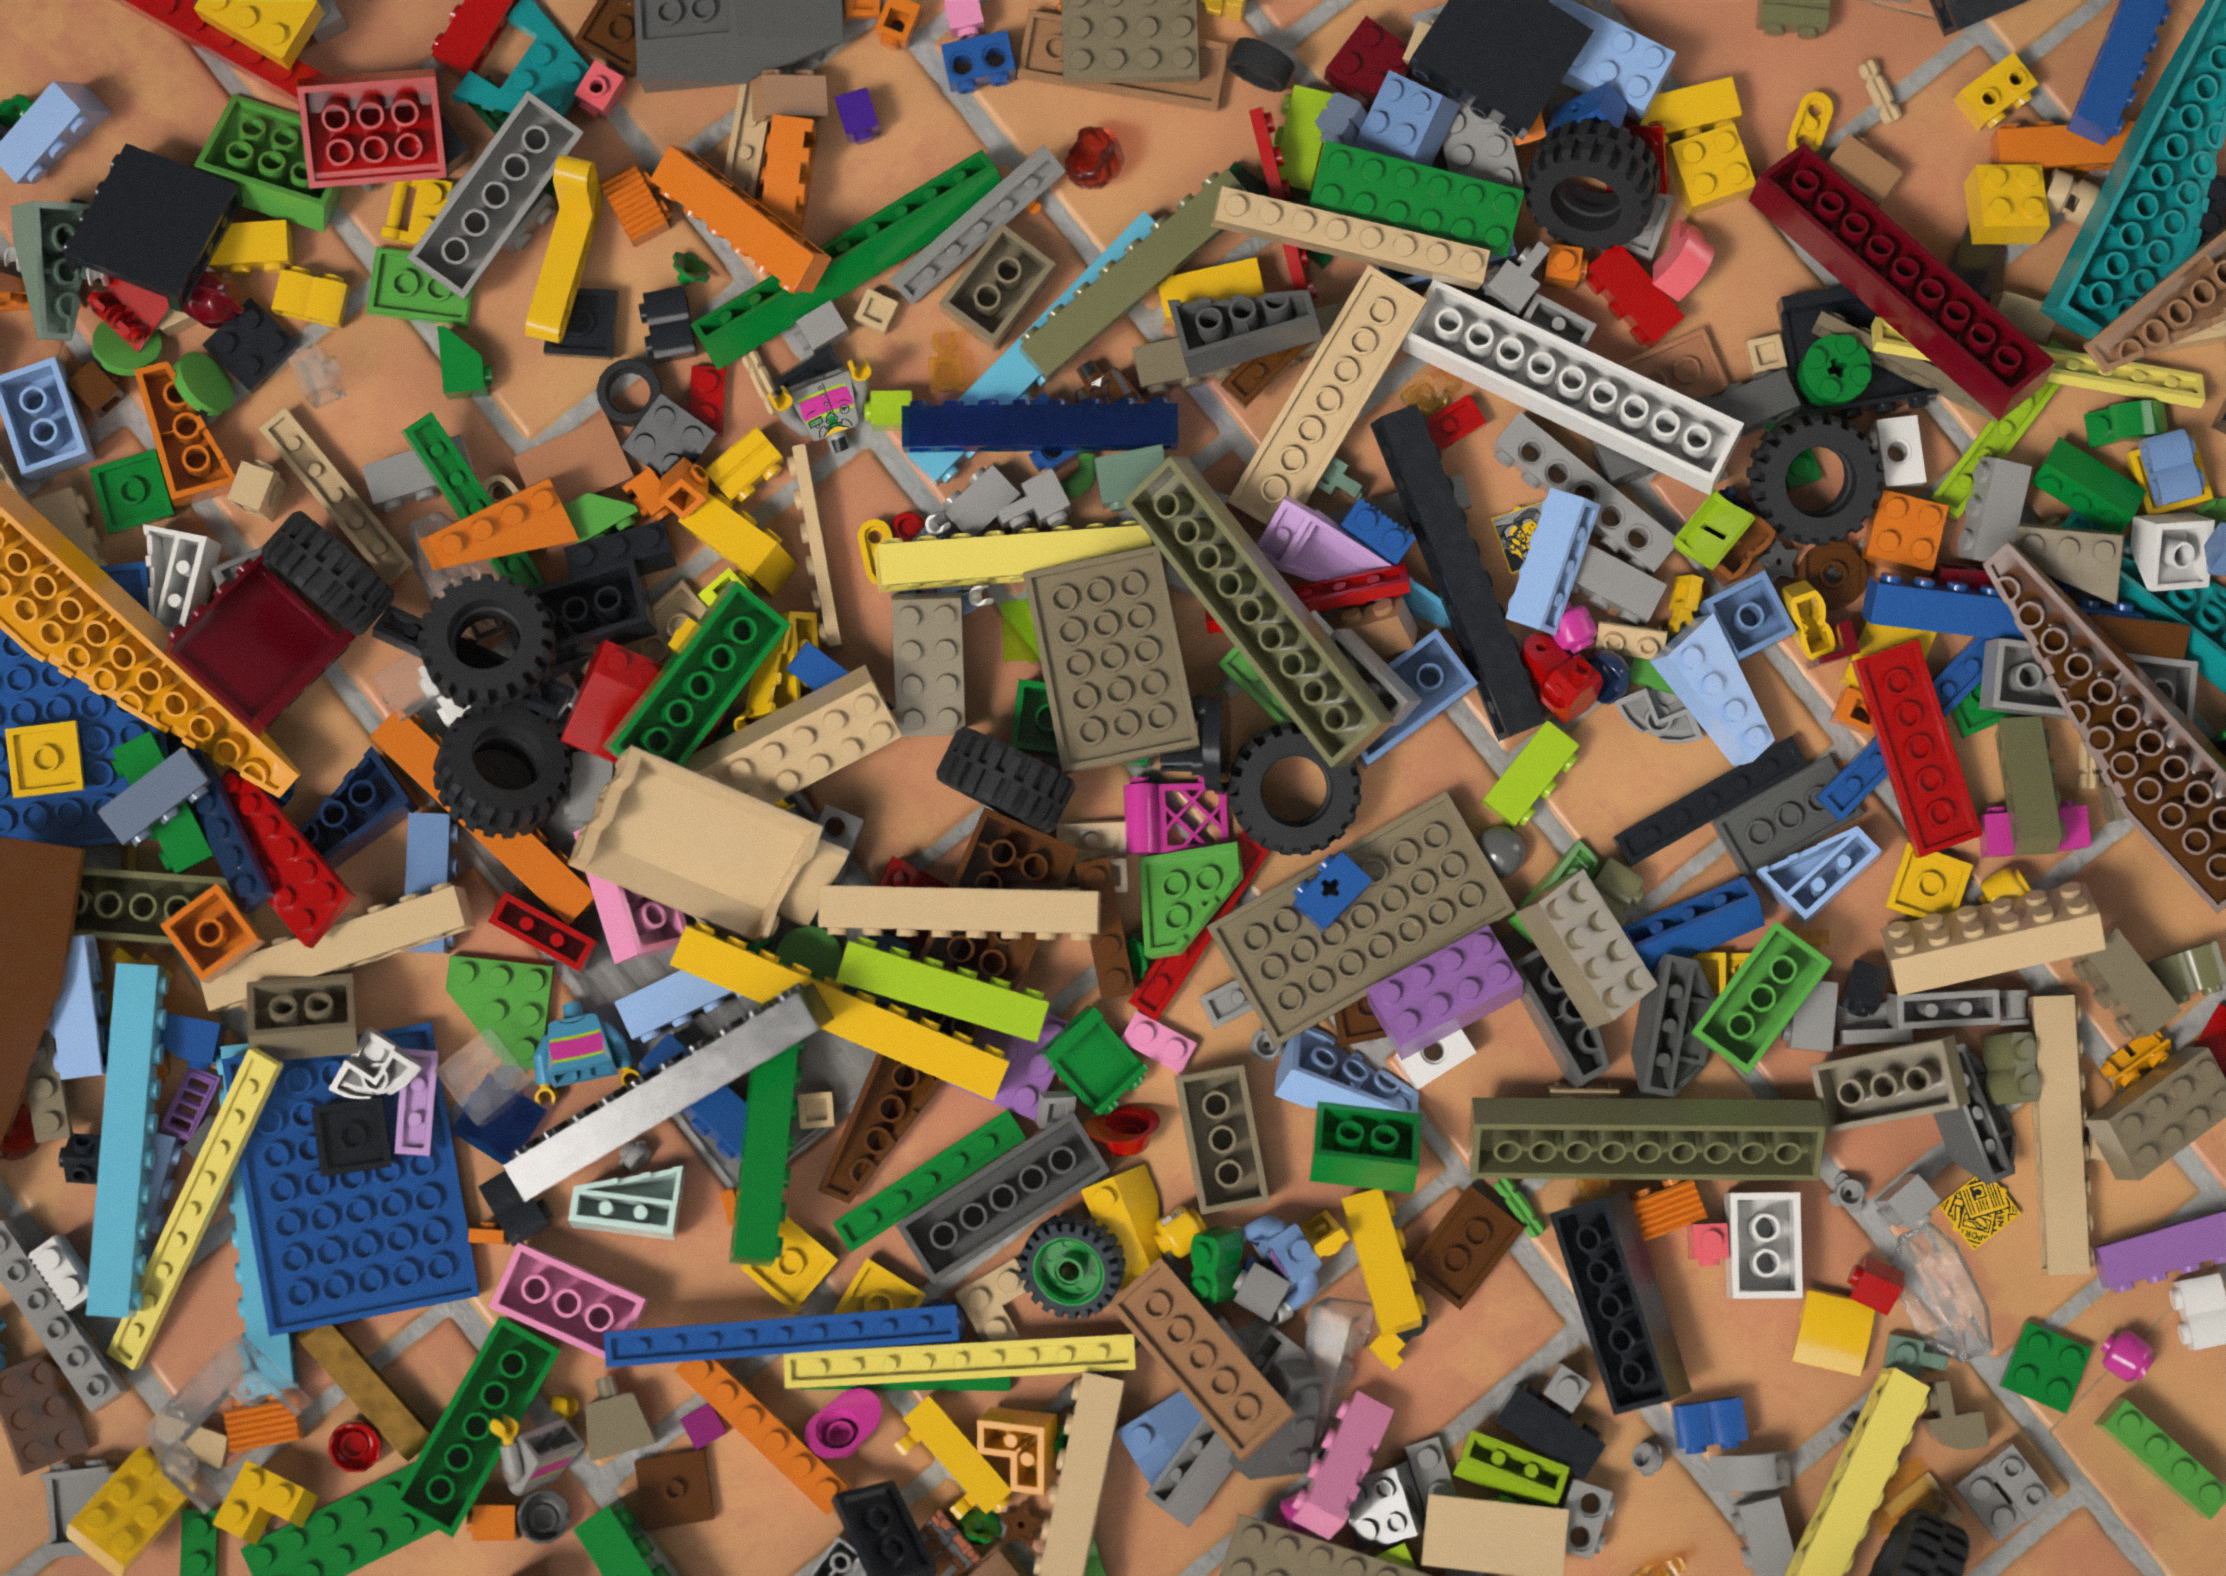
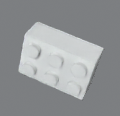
M1800 1192L1724 1193L1725 1223L1728 1226L1729 1258H1725L1726 1298H1803Z

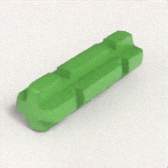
M1500 1178L1494 1184L1495 1190L1500 1197H1505L1506 1200L1504 1202L1519 1223L1525 1225L1524 1229L1531 1238L1538 1237L1546 1230V1225L1540 1217L1536 1218L1534 1215L1536 1213L1522 1192L1515 1189L1516 1184L1513 1180Z

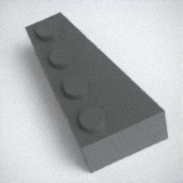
M1309 290L1264 293L1263 297L1246 298L1245 294L1232 295V299L1213 301L1211 297L1197 298V302L1181 303L1180 300H1168L1190 378L1322 339Z
M1539 949L1512 963L1523 981V997L1520 1000L1570 1087L1577 1088L1611 1069L1599 1027L1588 1028Z

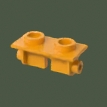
M2157 1030L2149 1037L2137 1038L2128 1044L2129 1048L2135 1053L2134 1056L2130 1057L2122 1048L2104 1060V1065L2100 1068V1071L2106 1079L2113 1077V1091L2116 1093L2123 1087L2125 1089L2129 1088L2141 1079V1074L2151 1067L2155 1069L2169 1059V1054L2171 1053L2170 1039L2168 1038L2162 1042L2164 1038Z

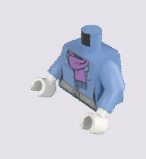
M1274 1215L1262 1216L1243 1225L1242 1229L1232 1226L1231 1228L1240 1230L1243 1244L1246 1242V1239L1251 1243L1267 1270L1291 1283L1284 1296L1286 1300H1282L1276 1310L1279 1320L1274 1325L1277 1326L1289 1320L1293 1316V1310L1299 1309L1319 1290L1317 1273L1322 1263L1296 1223L1283 1222Z

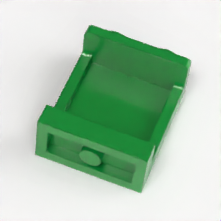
M1087 1005L1037 1053L1091 1113L1096 1115L1104 1113L1107 1115L1119 1105V1097L1127 1089L1132 1091L1145 1080L1146 1077L1143 1074L1149 1067L1145 1063L1140 1062L1102 1020L1104 1018L1103 1015L1095 1007Z

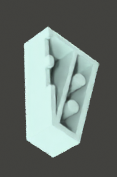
M681 1165L652 1173L645 1172L626 1178H613L574 1186L568 1221L572 1228L676 1241L686 1177L684 1166Z

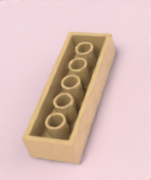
M866 665L692 754L683 765V768L772 805L901 738L902 734Z
M2068 882L2055 889L2046 891L2033 890L2024 896L2012 899L1998 898L1989 904L1976 907L1963 906L1954 912L1945 914L1933 913L1919 920L1910 922L1898 921L1890 924L1888 927L1879 928L1886 963L1898 996L2106 950L2100 913L2085 882Z

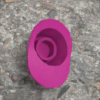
M863 1388L849 1389L839 1395L809 1420L805 1428V1441L808 1448L816 1455L824 1458L839 1459L853 1455L860 1449L863 1440L870 1436L878 1427L882 1417V1405L878 1397L870 1390Z

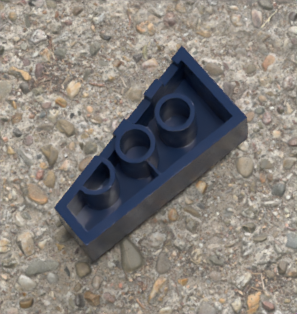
M372 746L363 755L364 758L355 769H351L345 775L344 781L331 796H327L319 805L320 808L309 821L306 820L299 828L333 870L407 818L408 813H414L419 809L384 758Z

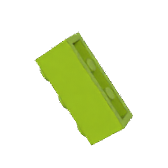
M1294 85L1292 95L1285 94L1281 114H1285L1287 117L1284 127L1277 126L1273 146H1280L1284 165L1278 167L1281 180L1288 179L1292 195L1309 199L1322 147L1320 140L1322 134L1315 121L1322 110L1328 108L1326 104L1333 94L1299 85Z
M1548 720L1540 727L1480 802V804L1511 828L1515 827L1518 822L1522 826L1527 823L1536 811L1532 804L1539 796L1546 799L1558 784L1553 778L1560 769L1566 773L1579 758L1574 752L1580 745Z
M1470 1430L1462 1445L1453 1475L1530 1505L1555 1507L1561 1497L1570 1467Z

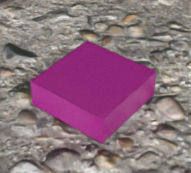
M709 1403L680 1419L696 1450L728 1433L717 1411Z

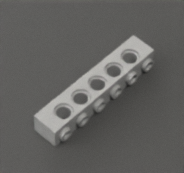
M1519 412L1494 442L1491 448L1495 452L1494 458L1506 468L1513 466L1522 474L1520 476L1521 480L1532 489L1536 490L1539 487L1547 495L1550 488L1574 494L1575 491L1580 489L1588 491L1592 501L1601 505L1592 531L1602 538L1600 543L1613 554L1619 552L1628 559L1627 564L1652 576L1675 548L1672 543L1675 536L1523 413ZM1524 447L1534 448L1538 452V460L1534 462L1526 461L1521 455V449ZM1552 468L1562 470L1565 475V481L1562 483L1552 482L1548 477V470ZM1604 511L1614 512L1618 517V524L1616 526L1605 525L1601 519V513ZM1632 532L1641 534L1645 540L1644 547L1635 548L1631 546L1628 541V534Z
M0 1220L1 1283L89 1411L92 1413L103 1410L128 1392V1387L75 1310H64L65 1305L60 1304L61 1299H56L57 1294L52 1293L53 1288L48 1287L49 1282L44 1281L45 1276H40L41 1271L36 1270L37 1265L32 1264L33 1259L28 1258L29 1253L33 1249L13 1220Z

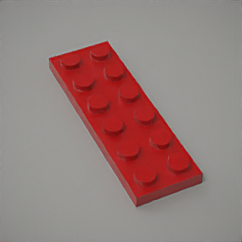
M1913 639L1851 661L1915 858H1921L1982 836L1919 640Z
M229 767L220 779L275 893L267 902L305 947L313 949L356 898V895L271 795L242 778L239 771Z

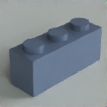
M182 747L97 812L122 845L128 846L133 843L136 847L152 835L149 829L161 821L165 825L181 813L178 807L189 800L193 804L209 792L206 786L212 783V781L190 752Z

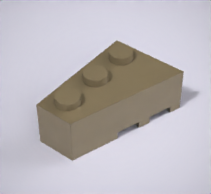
M2025 523L2018 525L2016 547L2044 574L2117 604L2125 532Z

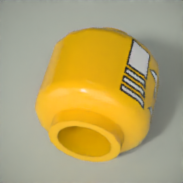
M1179 1206L1158 1219L1156 1222L1158 1234L1153 1238L1164 1255L1170 1251L1176 1258H1182L1190 1253L1194 1235L1207 1230L1194 1208L1188 1210L1184 1206Z

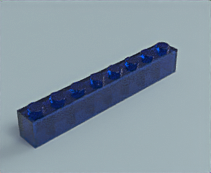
M1096 398L1082 399L1081 404H1067L1066 399H1049L1047 404H1033V400L1016 399L1012 401V405H999L998 400L992 399L979 400L978 405H964L962 400H946L944 405H930V402L926 400H913L909 402V406H902L903 453L1130 451L1162 444L1163 450H1178V403H1170L1169 398H1152L1150 403H1136V399L1119 398L1115 400L1116 404H1102V400Z

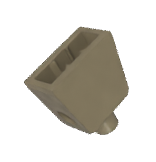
M615 1374L595 1380L600 1400L585 1404L590 1462L659 1442L636 1390L620 1394Z

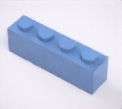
M408 813L405 896L413 893H419L420 897L432 893L431 888L433 886L447 882L452 883V878L458 877L459 860L458 857H453L454 843H459L460 823L455 822L449 814ZM456 935L405 952L449 954V946L455 945Z

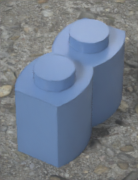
M2185 429L2145 438L2138 442L2141 459L2148 475L2149 487L2156 508L2197 498L2202 495V488L2205 487V478L2200 468L2196 469L2193 462L2196 446L2192 436H2187Z

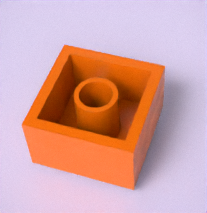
M1882 489L1881 501L1875 500L1872 507L1877 511L1868 521L1860 557L1868 564L1919 577H1927L1934 571L1949 506Z
M216 883L160 925L200 981L209 984L266 943V940L247 914L241 912L235 898L227 887Z

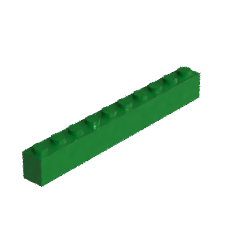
M981 149L818 247L832 257L813 293L799 291L797 294L790 293L779 285L780 280L777 277L771 275L690 324L717 370L733 363L736 359L754 348L761 346L769 339L791 328L796 324V320L830 300L833 302L844 294L849 293L852 289L879 275L882 271L934 241L1002 181L996 167Z

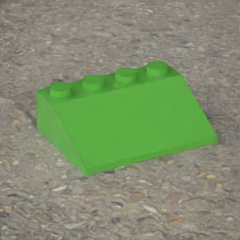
M236 94L232 95L194 164V169L237 184L243 201L242 207L321 232H325L337 209L344 186L309 189L299 114Z

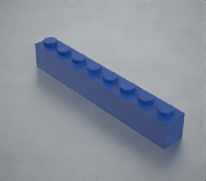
M1885 572L1881 573L1880 577L1869 576L1861 616L1870 624L1992 639L2003 638L2027 641L2023 633L2016 626L2012 613L2007 604H2004L1995 586L1981 585L1980 590L1968 588V584L1959 581H1948L1947 586L1935 584V580L1926 577H1914V581L1901 580L1902 576ZM2080 597L2079 602L2074 601L2086 614L2087 612L2144 618V615L2136 611L2134 605L2128 602L2118 601L2117 604L2113 603L2111 606L2102 605L2101 600L2090 597Z

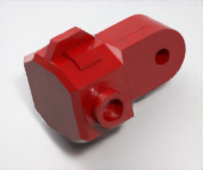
M1533 634L1526 638L1519 658L1522 665L1526 666L1529 670L1532 682L1540 688L1542 703L1562 723H1568L1589 710L1598 698L1603 686L1601 674L1580 654L1570 657L1553 639L1544 634Z

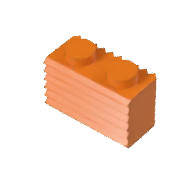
M635 164L599 183L634 248L668 231L670 227L666 219L671 217L662 198L655 201L650 190L655 188L650 180L651 178L647 171L639 172Z
M1665 1180L1662 1182L1664 1185L1663 1189L1651 1192L1650 1187L1630 1194L1632 1198L1631 1203L1644 1242L1708 1218L1694 1180Z
M288 1392L266 1395V1403L254 1405L253 1398L232 1402L233 1409L223 1411L230 1453L305 1438L298 1397L288 1398Z

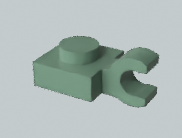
M1336 457L1333 458L1317 485L1318 488L1332 496L1340 488L1356 499H1361L1367 490L1364 486L1346 476L1351 467Z
M1889 1334L1883 1368H1897L1904 1373L1919 1376L1921 1366L1946 1371L1949 1357L1923 1352L1925 1341Z

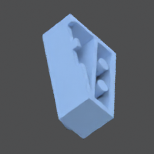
M53 81L0 141V167L16 184H35L42 180L55 163L112 112L86 84Z

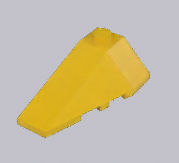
M1145 1164L1081 1190L1091 1216L1097 1219L1095 1224L1099 1227L1103 1223L1109 1227L1107 1233L1109 1235L1115 1233L1118 1238L1116 1245H1122L1124 1253L1122 1258H1125L1126 1266L1124 1268V1278L1120 1285L1122 1291L1160 1257L1162 1258V1251L1153 1238L1158 1234L1156 1222L1160 1219L1158 1194Z

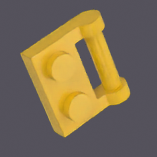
M437 179L392 182L394 183L389 213L386 227L384 226L381 229L380 238L391 242L416 246L447 203L448 199L446 196L455 186L453 182ZM410 187L417 189L409 229L406 232L399 230L407 188Z

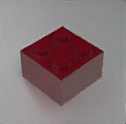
M1366 15L1327 65L1323 79L1344 95L1359 101L1363 108L1369 112L1389 70L1407 79L1411 76L1412 68L1407 66L1402 59L1407 45Z

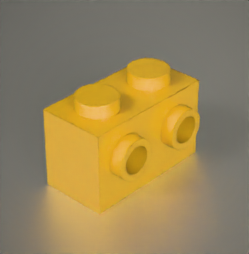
M2013 52L1963 88L1953 101L1977 132L1986 125L1992 129L2007 117L2004 113L2012 106H2015L2018 110L2034 98L2031 92L2038 85V82Z

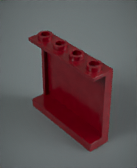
M262 555L255 561L248 558L237 569L236 574L239 576L232 583L226 579L214 591L213 595L216 598L209 605L203 601L191 613L189 617L193 620L184 627L182 624H179L166 638L170 643L164 652L171 661L256 738H259L348 650L356 637L347 628L340 633L336 632L263 565L265 558Z

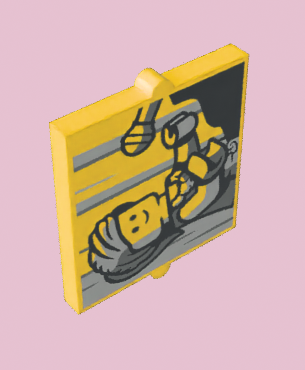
M1543 501L1523 508L1516 506L1514 511L1490 519L1510 575L1518 573L1526 560L1531 546L1530 539L1532 533L1536 530L1542 514Z

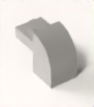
M1788 1450L1710 1456L1712 1491H1759L1778 1489V1487L1791 1485Z

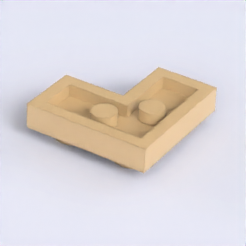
M1015 1258L955 1293L982 1342L1012 1341L1020 1336L1003 1307L1006 1303L1026 1292L1023 1288L1026 1281L1020 1279L1021 1267H1019Z

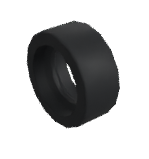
M1248 37L1237 40L1226 62L1228 68L1235 75L1256 87L1271 92H1282L1295 69L1293 61L1286 54L1267 43Z
M634 359L619 360L608 366L601 374L596 388L598 402L607 417L616 424L626 427H634L659 392L663 391L662 384L654 370L644 362ZM632 373L640 375L647 381L650 388V397L644 408L637 412L627 413L620 411L613 405L610 390L618 377Z

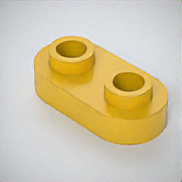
M1808 93L1799 103L1786 139V146L1789 152H1792L1799 146L1797 142L1799 138H1805L1808 141V147L1815 153L1821 147L1833 113L1832 101L1824 93ZM1810 107L1817 108L1820 113L1819 116L1814 117L1810 115L1808 109Z
M870 519L860 526L858 542L866 576L870 583L878 587L874 551L878 544H882L883 540L893 538L887 523L879 519ZM874 532L882 535L881 541L876 544L869 541L870 535Z

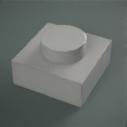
M1072 1090L1039 1092L1036 1124L1039 1129H1046L1071 1112H1075L1076 1095Z

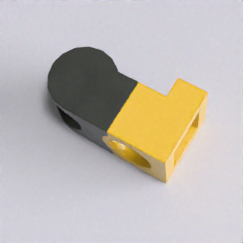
M1427 1314L1421 1316V1327L1381 1338L1379 1332L1366 1347L1391 1371H1395L1404 1361L1397 1353L1412 1337L1419 1336L1425 1332L1428 1326Z

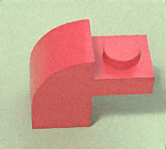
M1679 219L1671 227V247L1653 264V285L1678 302L1702 279L1714 256L1715 247L1706 242V236L1698 227L1690 226Z

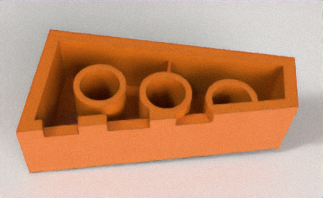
M772 114L770 133L768 132L766 140L767 164L766 166L763 165L761 173V186H764L762 199L758 198V202L803 235L818 138L814 120Z
M165 361L134 369L174 507L229 494L235 474L197 410L193 409L178 392L174 382L176 374L169 362Z
M547 478L418 539L434 571L579 541V538L550 478Z

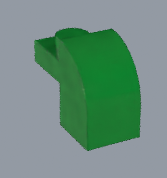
M2160 401L2126 402L2111 405L2108 409L2084 414L2089 448L2095 449L2125 441L2138 443L2145 438L2169 432L2164 402Z

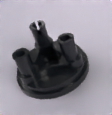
M1217 691L1216 694H1196V697H1190L1194 718L1198 721L1200 747L1160 754V771L1191 772L1192 775L1204 776V784L1207 791H1214L1215 794L1225 795L1229 779L1231 754L1229 695L1227 691Z

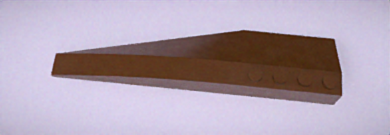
M2008 541L1982 565L2004 604H2007L2014 617L2016 626L2025 636L2033 656L2043 668L2047 681L2073 727L2077 729L2083 739L2087 752L2093 757L2101 771L2100 775L2107 787H2110L2121 812L2218 914L2226 908V757L2073 600L2014 544Z
M984 807L949 888L1062 891L1080 849ZM930 931L918 961L923 962L924 956L943 961V968L956 972L959 966L978 972L976 978L986 982H990L991 977L1011 982L1010 989L1014 990L1024 978L1041 939H1036V932H1022V939H1001V932L987 931V938H966V931H952V937H931ZM900 1001L898 1004L899 1007L909 1011L907 1017L918 1022L921 1021L922 1017L941 1024L939 1031L951 1036L954 1030L974 1038L972 1044L985 1029L984 1026ZM877 1053L817 1191L850 1204L944 1080Z

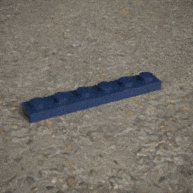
M176 736L168 743L169 756L182 747L186 748L212 781V783L206 786L209 792L192 804L190 802L241 912L251 914L275 894L209 754L197 747L195 749L181 743L182 739Z

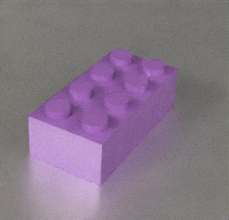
M1487 925L1367 988L1366 991L1368 1005L1400 1059L1404 1060L1523 997V981L1491 928Z

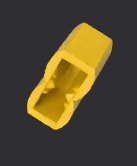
M291 266L290 271H280L271 307L275 314L342 329L351 292L348 284L344 283V278L333 274H324L323 278L310 276V270L297 266Z
M1806 580L1782 587L1781 602L1796 629V632L1792 635L1796 646L1811 661L1834 653L1835 637L1831 627L1825 622L1826 606L1819 592Z

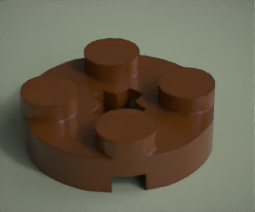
M1835 541L1829 542L1828 546H1814L1807 551L1800 561L1797 570V582L1806 580L1816 589L1824 600L1826 610L1842 609L1853 603L1865 589L1868 576L1865 561L1862 557H1859L1858 553L1853 550V547L1847 543H1837ZM1829 566L1835 567L1836 573H1841V579L1835 580L1834 584H1829L1828 579L1823 577V573L1828 571Z

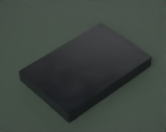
M894 1479L837 1493L833 1496L831 1502L867 1576H934L938 1571Z

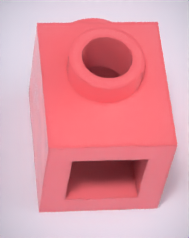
M595 60L574 93L579 103L578 108L592 118H596L599 115L607 120L627 88V83L622 75Z
M1727 1223L1690 1224L1687 1226L1688 1259H1699V1266L1720 1265V1259L1729 1258Z

